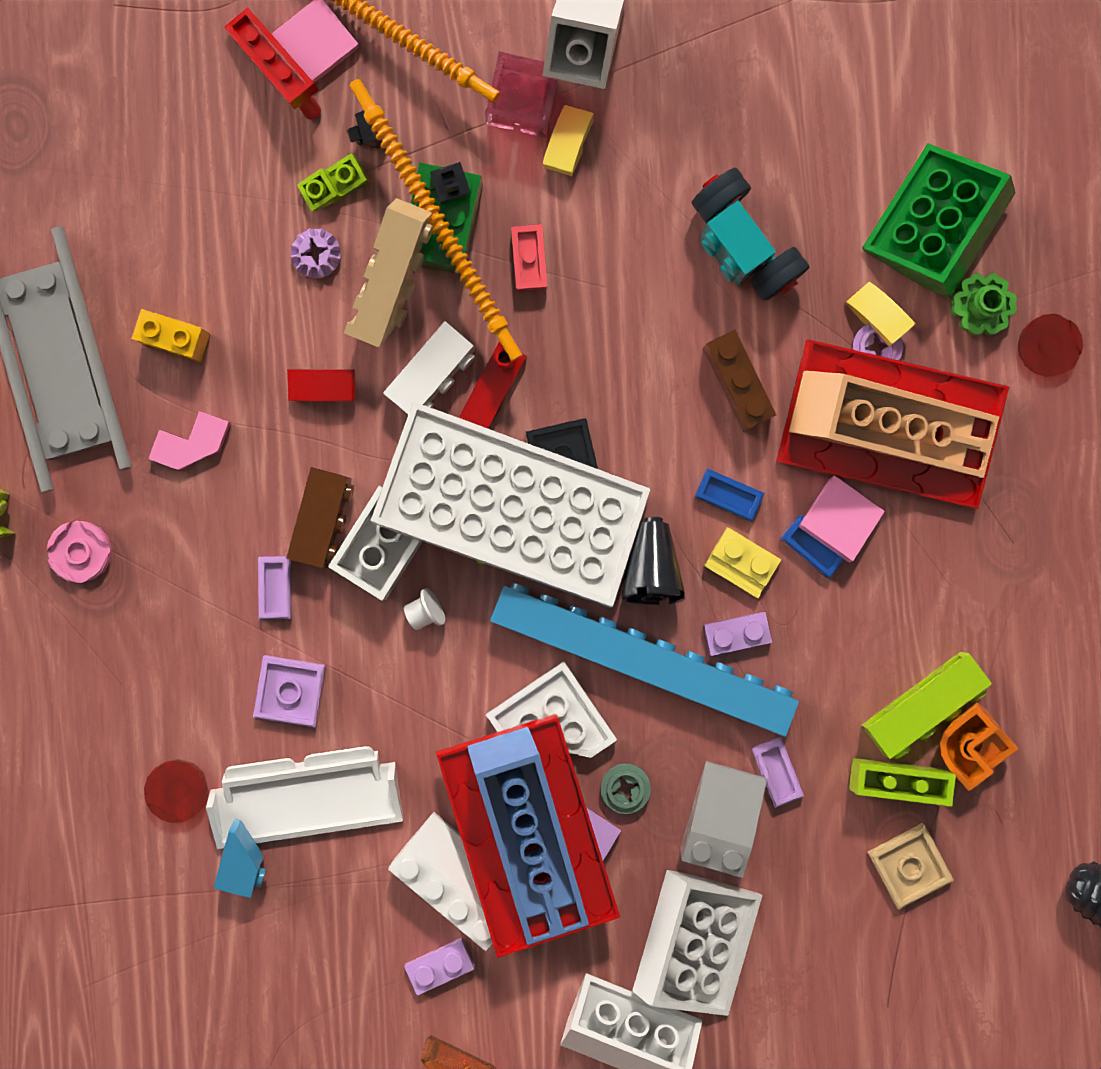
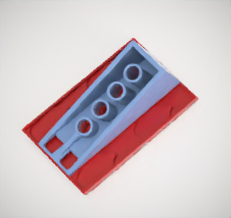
M557 714L464 742L451 748L436 751L497 958L621 918Z

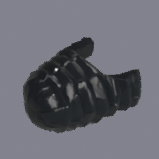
M1095 861L1089 864L1081 863L1074 868L1069 876L1070 880L1066 885V898L1072 904L1074 911L1080 912L1082 917L1089 919L1093 925L1101 927V864Z

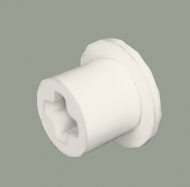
M428 588L421 590V598L404 607L406 618L415 630H419L433 622L438 626L445 623L443 608L438 598Z

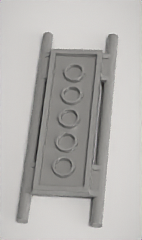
M62 226L51 229L59 262L0 278V350L41 493L54 490L46 460L57 459L112 443L119 469L125 470L132 467L65 230ZM8 316L39 421L36 424L5 317Z

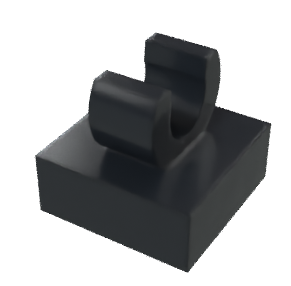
M365 111L356 113L355 117L358 125L347 130L350 142L357 141L358 145L365 144L377 149L381 148L382 140L376 139L378 133L372 132L371 128L373 125H369L363 116Z
M461 162L430 172L441 205L471 195Z

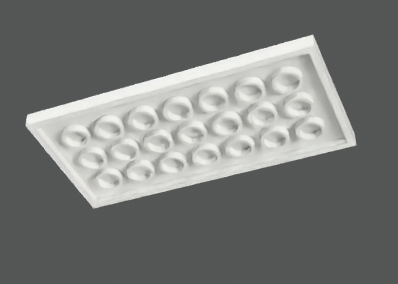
M413 401L370 523L611 608L621 583L650 488Z

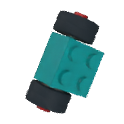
M732 168L720 176L716 174L705 182L702 186L703 189L694 197L691 203L701 218L707 223L701 235L703 240L701 245L710 257L715 256L722 265L719 269L728 282L734 281L739 286L754 275L750 279V283L764 301L771 299L779 292L784 295L799 283L796 280L810 268L809 264L796 247L786 250L775 258L776 250L740 203L751 190L750 184L743 178L741 172L737 168Z

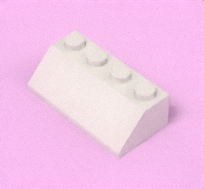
M433 812L394 858L388 870L486 951L493 942L460 833Z
M586 973L569 1014L560 1045L618 1069H692L702 1020L676 1009L652 1007L634 992Z

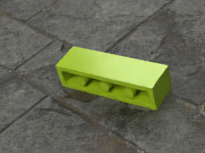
M959 652L861 726L885 757L889 759L895 757V759H898L910 751L911 747L909 745L917 739L924 740L936 731L935 726L943 720L950 721L961 713L960 708L967 702L973 703L985 696L987 693L985 689L992 685V683L970 653Z

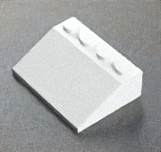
M667 870L632 992L652 1007L728 1016L762 895L697 875Z

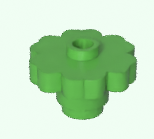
M975 273L959 283V292L951 297V315L960 318L958 325L962 331L967 332L971 336H977L982 332L987 336H993L1008 327V317L1014 315L1017 311L1015 304L1017 297L1014 293L1007 291L1009 287L1008 281L1000 278L995 273H991L985 278L983 275Z

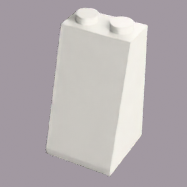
M557 0L551 16L542 76L605 89L625 0Z

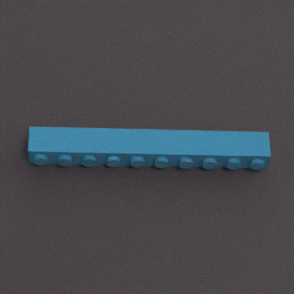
M512 582L511 587L503 586L491 617V622L786 737L799 704L797 699L791 697L793 691L775 685L774 690L762 686L763 679L746 673L745 678H741L733 674L734 668L717 662L716 666L713 667L703 663L705 660L704 656L689 650L686 656L674 651L676 645L658 639L657 644L645 640L647 634L630 627L626 633L616 629L617 622L600 616L598 621L586 617L588 611L571 605L569 610L557 606L558 599L543 593L540 599L528 594L530 588Z

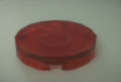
M1058 314L1041 315L1028 322L1021 331L1018 341L1019 356L1024 365L1033 373L1045 377L1058 376L1072 369L1083 350L1082 334L1074 322Z
M183 759L167 761L155 767L147 777L144 787L145 802L150 811L160 820L170 823L185 822L196 816L206 804L209 794L205 780L206 777L203 771L192 762Z

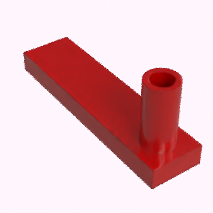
M248 7L224 26L228 34L294 110L299 107L303 115L310 120L320 115L321 107L313 96L319 89Z
M499 341L459 418L489 429L520 372L527 355L522 353L520 358L511 361Z

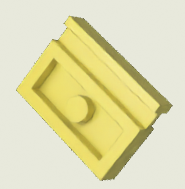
M727 527L707 562H705L704 567L755 598H759L781 559Z

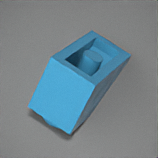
M234 819L228 831L214 889L251 898L255 887L261 888L265 877L266 869L261 868L264 855L243 822L239 819Z

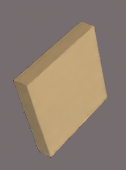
M923 823L867 852L898 910L954 881Z

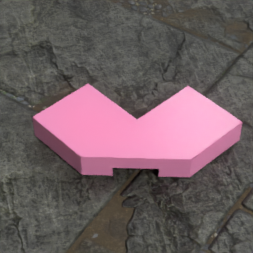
M199 411L189 440L159 430L148 459L177 470L187 468L193 463L221 451L231 423Z

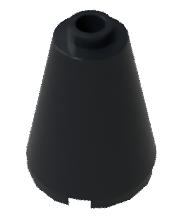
M647 517L644 519V522L639 523L622 589V600L627 598L629 603L659 605V601H664L666 598H669V604L685 600V590L670 526L668 523L663 522L661 517Z

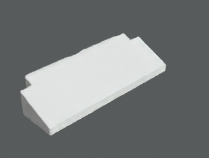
M368 746L311 754L305 757L304 762L295 763L290 758L228 767L222 780L223 788L210 790L206 805L217 849L224 848L228 831L234 819H239L243 822L255 843L403 821L395 762L380 764L378 751H373Z

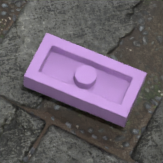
M766 612L703 625L710 656L772 643Z
M463 938L407 962L404 966L417 995L475 969L474 962Z

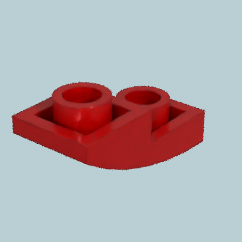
M287 369L288 401H355V369Z

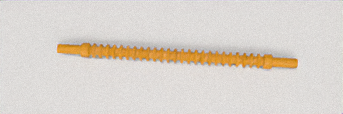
M329 0L335 1L336 6L342 5V9L345 11L349 10L350 15L356 14L358 20L363 19L364 24H370L372 29L377 28L378 33L382 34L385 32L386 38L392 37L393 43L399 42V46L401 48L406 47L407 52L414 51V56H421L423 62L428 60V65H435L436 71L443 70L444 76L450 74V79L452 81L457 79V84L462 88H471L492 103L498 100L500 92L476 77L474 70L469 67L463 68L461 62L456 64L455 58L448 59L447 53L441 54L440 48L434 50V45L431 43L427 45L426 39L419 40L418 34L412 36L410 29L405 31L404 25L398 26V22L396 20L391 21L390 16H384L382 11L376 12L375 6L369 7V3L366 1L362 2V0Z
M361 79L352 81L349 86L365 111L363 116L369 125H373L371 128L372 132L378 133L376 139L382 140L381 147L387 148L385 154L392 156L390 162L396 164L395 171L401 172L399 175L400 179L406 180L404 186L410 187L409 195L415 196L413 199L414 203H419L418 207L432 212L429 224L433 225L432 234L438 235L436 240L443 243L441 249L447 250L446 257L452 259L450 262L451 266L457 267L455 273H460V281L466 282L464 288L470 289L469 297H474V305L480 306L478 312L484 313L483 320L489 322L487 327L492 335L496 334L511 361L520 358L522 353L506 328L508 326L507 320L504 316H499L500 309L494 308L496 302L489 299L491 293L485 292L486 285L480 284L482 278L476 277V269H471L472 261L466 260L468 254L462 253L463 246L457 245L459 239L457 237L453 238L454 230L448 229L449 222L443 221L445 215L438 213L440 210L439 206H434L435 198L429 197L431 191L424 189L426 183L420 182L422 178L420 174H415L417 167L411 166L412 159H407V151L401 150L403 144L397 143L398 135L392 134L394 129L393 127H388L389 120L384 119L385 113L381 106L375 105Z

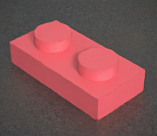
M542 224L511 227L516 291L548 289Z

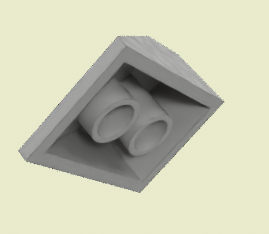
M706 761L681 842V860L743 878L753 847L767 778Z

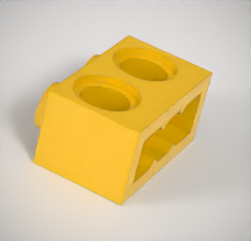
M141 309L132 339L142 345L201 363L210 333L201 327Z

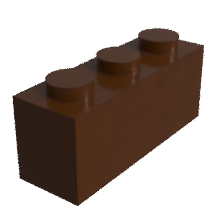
M736 330L706 343L703 350L742 431L751 429L776 416Z
M313 467L310 468L286 559L319 568H328V564L331 563L338 551V546L334 545L337 533L341 534L345 526L346 515H342L345 502L350 503L354 493V485L350 484L352 478Z

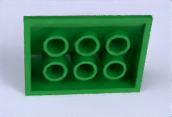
M927 143L862 249L920 286L950 299L1016 194L1010 174Z

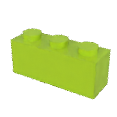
M853 758L849 789L856 795L952 806L956 774L940 768Z

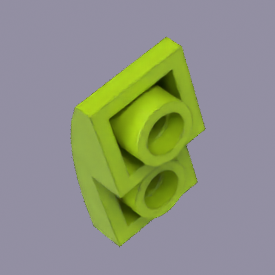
M350 153L328 169H319L298 183L297 186L311 211L316 212L348 196L371 181L356 154Z

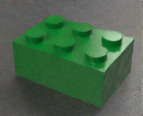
M419 162L417 174H420L422 177L420 182L426 183L424 189L431 191L429 197L435 198L434 206L440 207L438 213L445 215L443 221L449 222V230H454L452 236L459 239L457 245H462V253L468 254L483 188L482 176L464 172L471 195L441 205L430 172L443 167ZM412 195L410 204L418 207L420 204L414 203L413 199L415 196ZM431 233L427 244L423 243L420 253L424 254L421 266L455 273L457 267L451 266L450 262L452 259L446 257L447 250L441 249L443 243L437 242L438 235Z

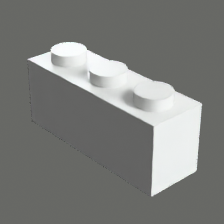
M444 321L383 393L407 414H409L413 401L433 408L434 403L431 401L439 392L442 395L445 394L455 382L452 378L459 368L464 371L474 360L475 356L472 354L475 351L474 345Z

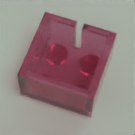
M499 51L491 86L500 92V96L495 103L488 100L485 110L486 124L514 130L515 125H519L520 132L547 138L560 80L542 76L544 61Z

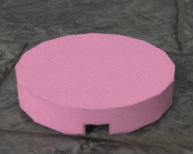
M74 521L65 523L53 532L48 541V562L56 575L68 582L84 583L94 580L105 572L111 561L112 548L109 538L100 527L91 522Z

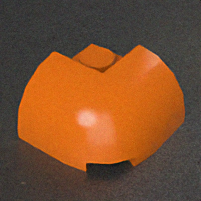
M978 702L950 723L944 731L940 742L941 756L952 773L956 774L957 779L968 791L992 775L994 767L1018 750L1017 745L997 724L995 718Z

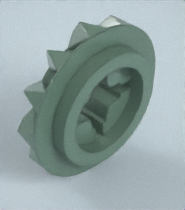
M630 763L616 764L605 773L601 782V795L605 804L613 811L621 814H631L643 808L649 800L651 793L650 781L640 767ZM621 776H623V779L628 784L639 783L630 789L632 799L630 801L623 792L613 794V792L621 787Z

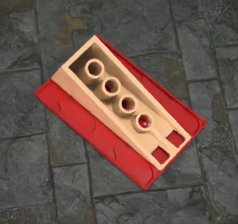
M814 340L805 341L803 357L801 358L776 462L979 509L1009 386Z

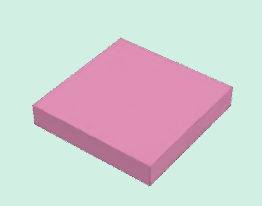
M313 0L272 33L274 38L314 83L360 48L359 44L324 0Z
M833 475L798 527L850 563L854 561L885 511Z

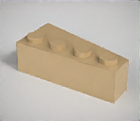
M397 198L386 208L373 249L379 252L378 255H372L363 277L369 279V281L363 285L359 295L356 296L352 308L357 309L358 313L351 322H347L344 334L380 347L396 327L401 328L407 314V310L403 309L405 300H410L416 284L412 282L414 272L419 271L424 259V254L420 253L423 243L427 244L433 230V225L429 224L432 212Z

